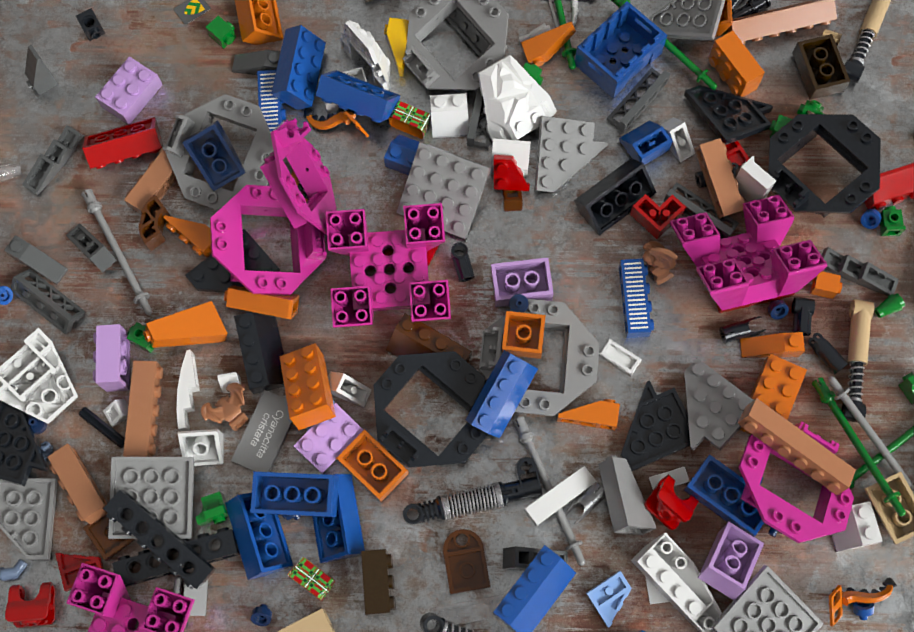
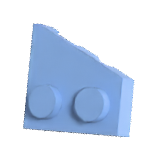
M617 571L586 592L589 600L608 628L612 625L615 615L620 611L624 599L629 595L632 588L622 572Z

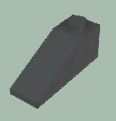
M29 45L25 75L29 80L26 83L32 91L36 90L41 95L58 85V83L33 46Z
M263 50L237 54L234 57L232 72L257 75V71L277 70L281 51Z
M80 223L66 235L102 272L111 267L117 260Z
M16 235L4 250L13 259L58 285L68 271L66 267Z
M517 546L503 548V569L525 571L541 549ZM552 550L567 563L568 551Z

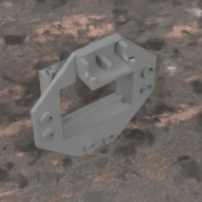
M422 0L409 13L404 63L427 89L478 90L480 88L478 72L505 57V51L508 48L506 39L509 14L497 0ZM458 7L492 47L460 77L454 80L421 41Z
M224 94L184 115L179 114L175 116V123L166 146H163V150L166 152L185 199L220 210L244 186L268 185V181L260 166L265 162L264 159L270 156L269 154L274 150L271 131L260 106ZM214 118L256 132L243 164L246 173L238 177L233 192L224 188H219L213 192L208 182L191 177L196 164L182 144L186 138L212 124Z
M528 299L529 306L524 313L546 315L544 329L565 331L560 390L557 393L527 389L515 412L555 416L597 382L600 343L564 302ZM506 314L483 331L479 371L487 380L502 354Z

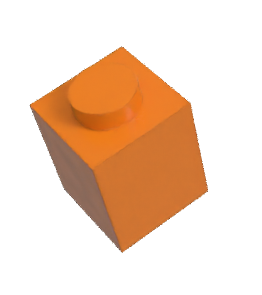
M824 271L820 272L812 279L810 294L833 299L842 290L841 275Z

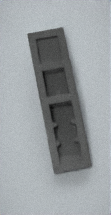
M66 125L59 139H53L45 155H39L22 185L38 195L65 165L84 135L73 127Z
M829 247L823 250L822 257L827 262L826 270L841 275L842 278L887 296L894 295L899 279L869 262L862 263L850 255L843 256Z

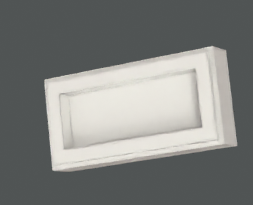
M610 338L599 353L601 358L629 376H632L642 361L641 358Z

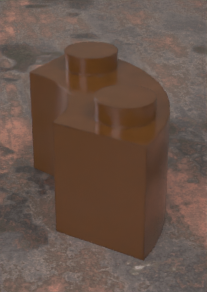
M153 195L142 208L140 223H138L140 236L150 251L166 241L163 235V227L166 221L163 217L165 215L170 216L156 195Z

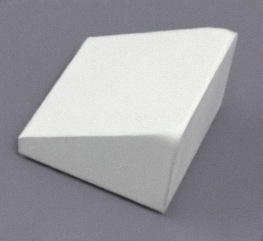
M237 372L217 376L223 393H230L226 390L230 383L236 382L241 385V379Z
M124 399L114 400L103 410L112 427L127 419L128 404Z

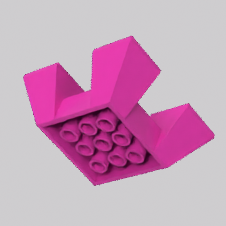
M780 195L743 203L747 233L720 239V234L707 212L670 221V225L680 243L696 265V271L710 296L722 311L796 293L827 267V262L811 240L780 247L794 221V215Z
M442 203L403 206L405 230L368 233L365 209L326 212L328 251L350 256L352 287L330 289L333 328L373 325L374 311L411 309L412 322L451 319L448 280L429 281L427 251L445 242ZM391 248L394 252L392 255L386 256L383 254L384 250ZM410 265L414 267L412 273H405L404 268ZM388 267H393L395 269V272L391 275H387L385 273V269ZM373 268L376 270V273L373 276H367L366 271ZM388 286H395L396 291L389 294L386 292Z
M82 563L66 603L95 613L88 632H184L195 599L155 587L148 606L131 600L121 575ZM138 621V622H139V625H138V628L136 629V628H135V624H136V622Z

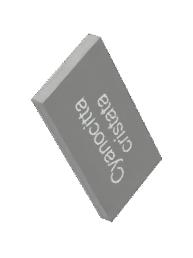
M264 390L231 462L254 472L271 471L293 423L289 418L287 399Z

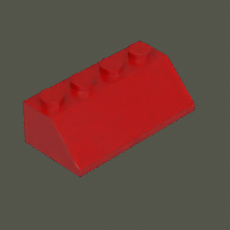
M156 117L86 136L84 137L82 149L90 169L95 167L100 169L112 162L118 164L126 158L131 157L135 159L147 152L150 154L156 153L162 148V139Z
M914 163L880 173V189L864 202L867 209H876L878 211L885 208L888 204L893 203V205H896L909 197L914 199Z

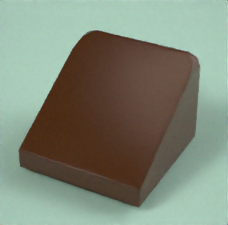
M503 190L504 211H521L523 209L521 191Z

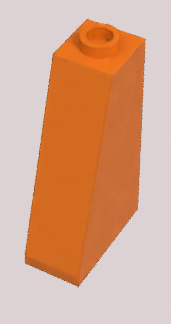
M233 285L224 294V301H227L226 307L285 319H292L298 314L300 298L298 294H252L246 287Z
M212 301L146 323L145 331H143L145 340L151 343L152 348L221 343L226 341L228 334Z

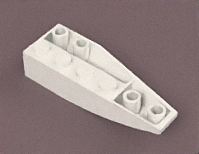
M663 533L644 546L631 561L699 632H715L711 626L722 614L706 583L698 578L700 573L694 562L667 533Z

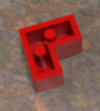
M645 194L632 206L630 215L653 237L658 239L671 227V220L679 219L683 215L686 206L672 194L659 207Z

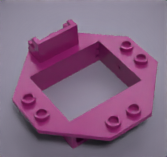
M296 118L290 121L286 120L270 132L274 151L264 159L265 162L260 168L293 228L295 229L310 222L327 235L326 212L337 211L329 170L321 162L318 150L314 149L313 145L304 138L312 130L308 122L304 121L303 128H299ZM285 157L309 198L307 202L283 161Z
M244 186L210 218L212 256L231 273V281L240 282L252 294L291 295L326 259L327 252L325 251L324 233L310 222L295 229L290 222L293 272L245 270L241 214L287 217L271 186Z
M802 421L795 425L832 453L838 452L840 444L833 440L827 442L818 434L816 435L809 431V425ZM751 434L739 464V470L746 483L741 499L757 508L762 521L797 543L845 531L854 500L850 488L836 495L822 485L812 518L760 486L770 453L807 476L809 475Z

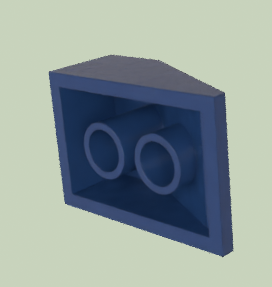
M218 120L182 142L213 192L246 173L229 137Z

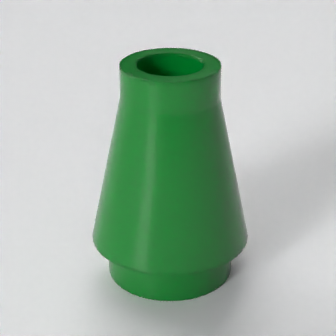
M898 293L891 294L878 307L874 308V311L879 318L901 311L905 307V302Z

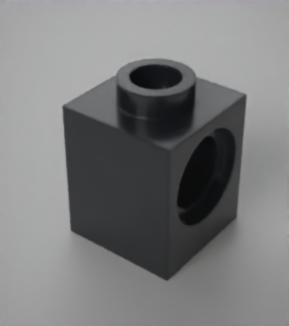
M92 8L76 15L89 41L98 39L101 35L105 34Z

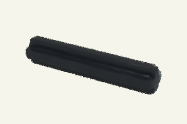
M83 407L80 410V417L119 448H124L125 438L87 407Z

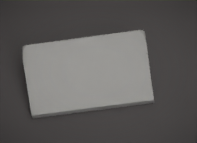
M208 579L200 589H190L184 584V596L195 599L189 616H206Z

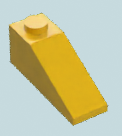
M389 17L388 24H385L384 35H387L388 45L399 76L403 77L405 68L403 58L406 55L409 20Z

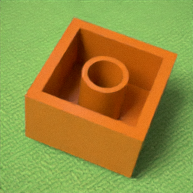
M506 311L502 353L505 350L514 356L541 359L546 315Z

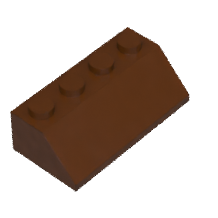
M404 313L395 327L386 348L387 352L396 357L399 355L455 351L467 362L472 357L471 350L420 321L412 322L411 316L407 313Z

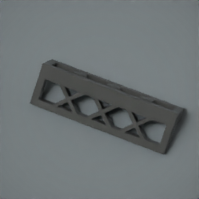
M458 7L446 18L479 57L492 47Z
M651 68L607 117V121L624 133L668 83L671 74L666 70L660 74ZM651 75L657 78L653 84H648V78ZM638 89H646V92L641 97H637ZM635 101L631 109H626L627 102ZM616 114H624L620 122L613 118Z
M479 88L468 130L467 146L489 149L491 139L486 132V126L483 128L479 123L481 119L486 117V114L481 115L484 108V99ZM483 133L487 138L486 143L476 142V136Z
M677 182L665 196L664 202L673 194L686 206L683 214L687 217L707 212L721 239L730 237L739 224L730 216L718 219L713 205ZM676 190L681 191V192L684 194V197L681 196L680 194H678V193L675 192V191H676ZM691 201H696L697 203H699L700 207H698ZM708 211L713 212L715 217L709 214ZM727 221L728 223H730V224L733 225V226H732V227H729L728 225H726V224L723 223V222Z
M28 269L13 276L10 288L13 294L64 334L71 332L74 321L85 316L86 312L33 270ZM29 276L33 280H35V282L27 281L25 278ZM38 288L46 289L49 293L41 292ZM52 299H58L61 302H63V304L55 303ZM66 310H72L76 314L71 315Z

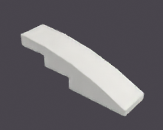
M186 350L177 388L176 410L178 430L190 431L188 413L195 411L192 393L200 391L195 355L191 350Z
M584 466L525 508L524 511L535 526H538L597 481Z

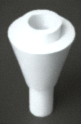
M544 22L529 34L520 36V42L551 30L550 25H546Z

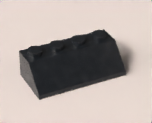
M631 158L576 198L574 202L581 216L598 235H601L631 212L632 206L645 194L651 198L657 192L644 163Z
M255 312L234 316L250 391L253 394L264 392V390L269 391L284 387L279 357L284 355L276 317Z

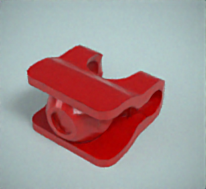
M668 474L658 482L646 499L644 506L668 529L674 530L681 521L687 522L691 519L698 500L693 495L684 500L678 498L674 492L676 481Z
M52 582L42 583L38 595L30 601H26L25 591L22 586L12 585L9 588L5 619L8 622H13L17 628L52 625L56 615V589Z

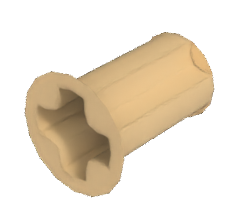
M825 29L822 36L832 34L835 43L839 45L842 34Z

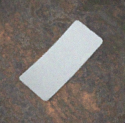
M685 467L649 477L653 490L658 482L668 474L675 479L674 486L689 482Z

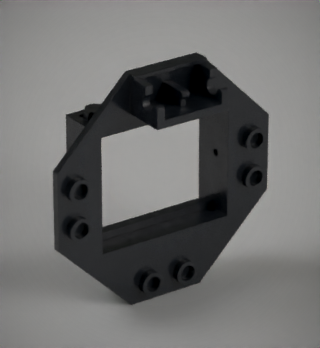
M798 114L770 137L768 174L776 180L771 191L775 195H780L793 212L820 214L823 218L829 213H851L880 189L881 138L851 114ZM817 135L861 173L826 204L783 165Z
M455 351L399 355L373 385L377 442L408 468L465 463L487 437L488 434L466 422L440 455L437 456L389 415L385 409L419 370L466 411L470 412L485 385V377Z

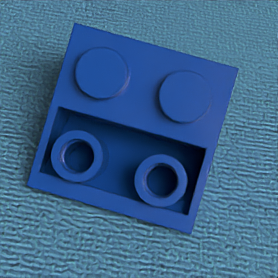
M650 120L619 138V141L631 158L644 163V165L668 152L673 143L665 129Z

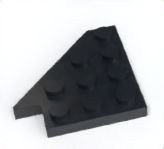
M702 85L685 90L684 96L725 145L770 129L771 123L764 116V114L772 111L773 106L716 89L713 90Z
M243 229L245 270L280 272L278 266L250 234ZM212 254L185 275L198 291L225 293L232 285L244 287L240 282L231 281V273Z
M650 380L646 382L620 454L621 458L627 460L632 472L690 446L688 413L675 387L657 395Z
M0 400V480L25 487L32 468L48 471V466L34 432L28 424L29 420L26 413Z

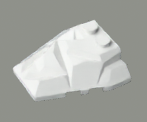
M348 20L344 24V31L339 38L341 48L351 59L360 54L371 66L374 85L389 90V77L391 76L390 60L384 55L369 31H364L358 23Z
M511 55L478 72L481 96H483L485 106L483 111L487 119L486 131L492 143L493 138L517 140L538 128L541 116L552 117L557 112L549 94Z
M37 328L24 340L26 344L0 366V400L49 424L75 401L78 395L53 342Z

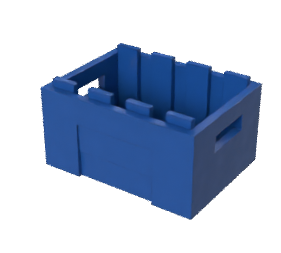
M626 1L577 46L575 56L576 67L614 99L632 78L647 64H651L662 54L667 34ZM623 48H626V49L628 50V52H627V53H623V52H622V49H623ZM610 60H615L616 63H615V64H611L609 61H610Z

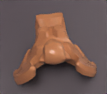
M657 241L646 243L643 249L647 251L643 254L644 262L651 265L649 271L654 275V283L660 285L674 277L673 273L669 270L675 268V260L678 259V256L674 252L665 249Z
M235 382L230 383L226 387L227 392L231 393L230 398L226 395V397L219 399L217 404L214 405L217 408H212L210 403H205L201 407V415L205 421L209 419L219 424H222V421H227L234 431L239 430L249 421L245 413L241 411V406L245 405L243 396L245 389L242 385Z

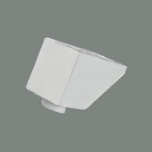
M673 117L660 125L673 140L670 151L678 162L681 163L695 154L685 122Z
M330 371L328 378L331 394L364 407L371 389L344 373Z

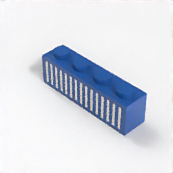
M276 70L257 71L258 106L261 108L270 131H273L283 120H286V110L283 109L285 102L271 94Z
M643 258L620 260L619 276L626 338L649 337L651 332L654 331V321L650 319L649 313L652 312V303L648 301L647 295L650 294V285L646 283L645 277L648 276V267L644 265Z

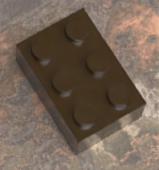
M829 34L797 42L792 54L809 100L844 92L850 83V79L833 35Z
M386 549L361 551L365 615L368 617L393 615V610H396V599L391 595V589H395L394 576L390 575V568H393V557Z

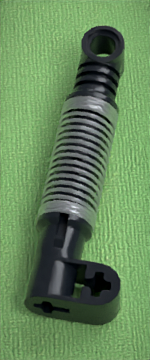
M523 457L515 465L516 481L507 483L500 481L491 483V486L487 484V487L484 485V488L480 486L481 489L477 486V490L474 487L473 490L470 488V491L466 489L467 492L463 489V493L460 490L459 494L457 491L456 494L453 492V495L449 493L450 500L447 494H442L433 499V502L428 500L427 504L426 501L422 505L421 502L409 504L404 508L403 518L410 525L423 523L425 519L428 522L430 521L429 518L435 520L434 517L443 521L451 519V516L454 519L458 515L460 517L461 515L465 516V513L468 515L469 513L472 514V512L474 514L475 512L478 513L479 510L480 512L486 511V509L489 511L493 507L496 509V507L507 506L510 502L541 496L542 488L536 464L531 458ZM523 463L526 466H530L527 473H534V477L521 479L520 476L526 474L525 470L520 469ZM410 509H415L418 511L419 516L415 520H410L407 517V512Z

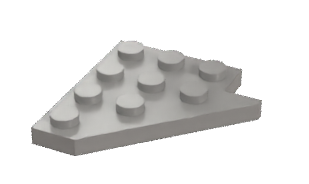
M672 0L650 16L649 20L666 33L667 38L714 41L725 0Z
M546 116L540 117L534 191L555 192L608 146V143L593 141L595 123Z
M696 358L684 372L690 447L694 451L706 439L721 451L742 427L738 424L745 407L753 399L700 359Z
M28 478L25 487L0 480V528L29 560H50L58 485V479Z

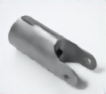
M595 482L566 510L565 515L576 507L584 509L583 514L575 521L574 525L585 518L606 497L604 488Z

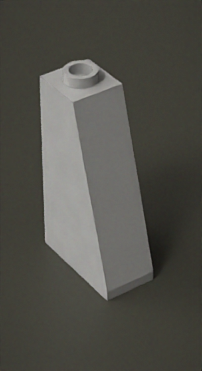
M616 455L606 457V460L598 465L614 533L644 535L656 529L651 513L644 506L645 500L625 458H618Z

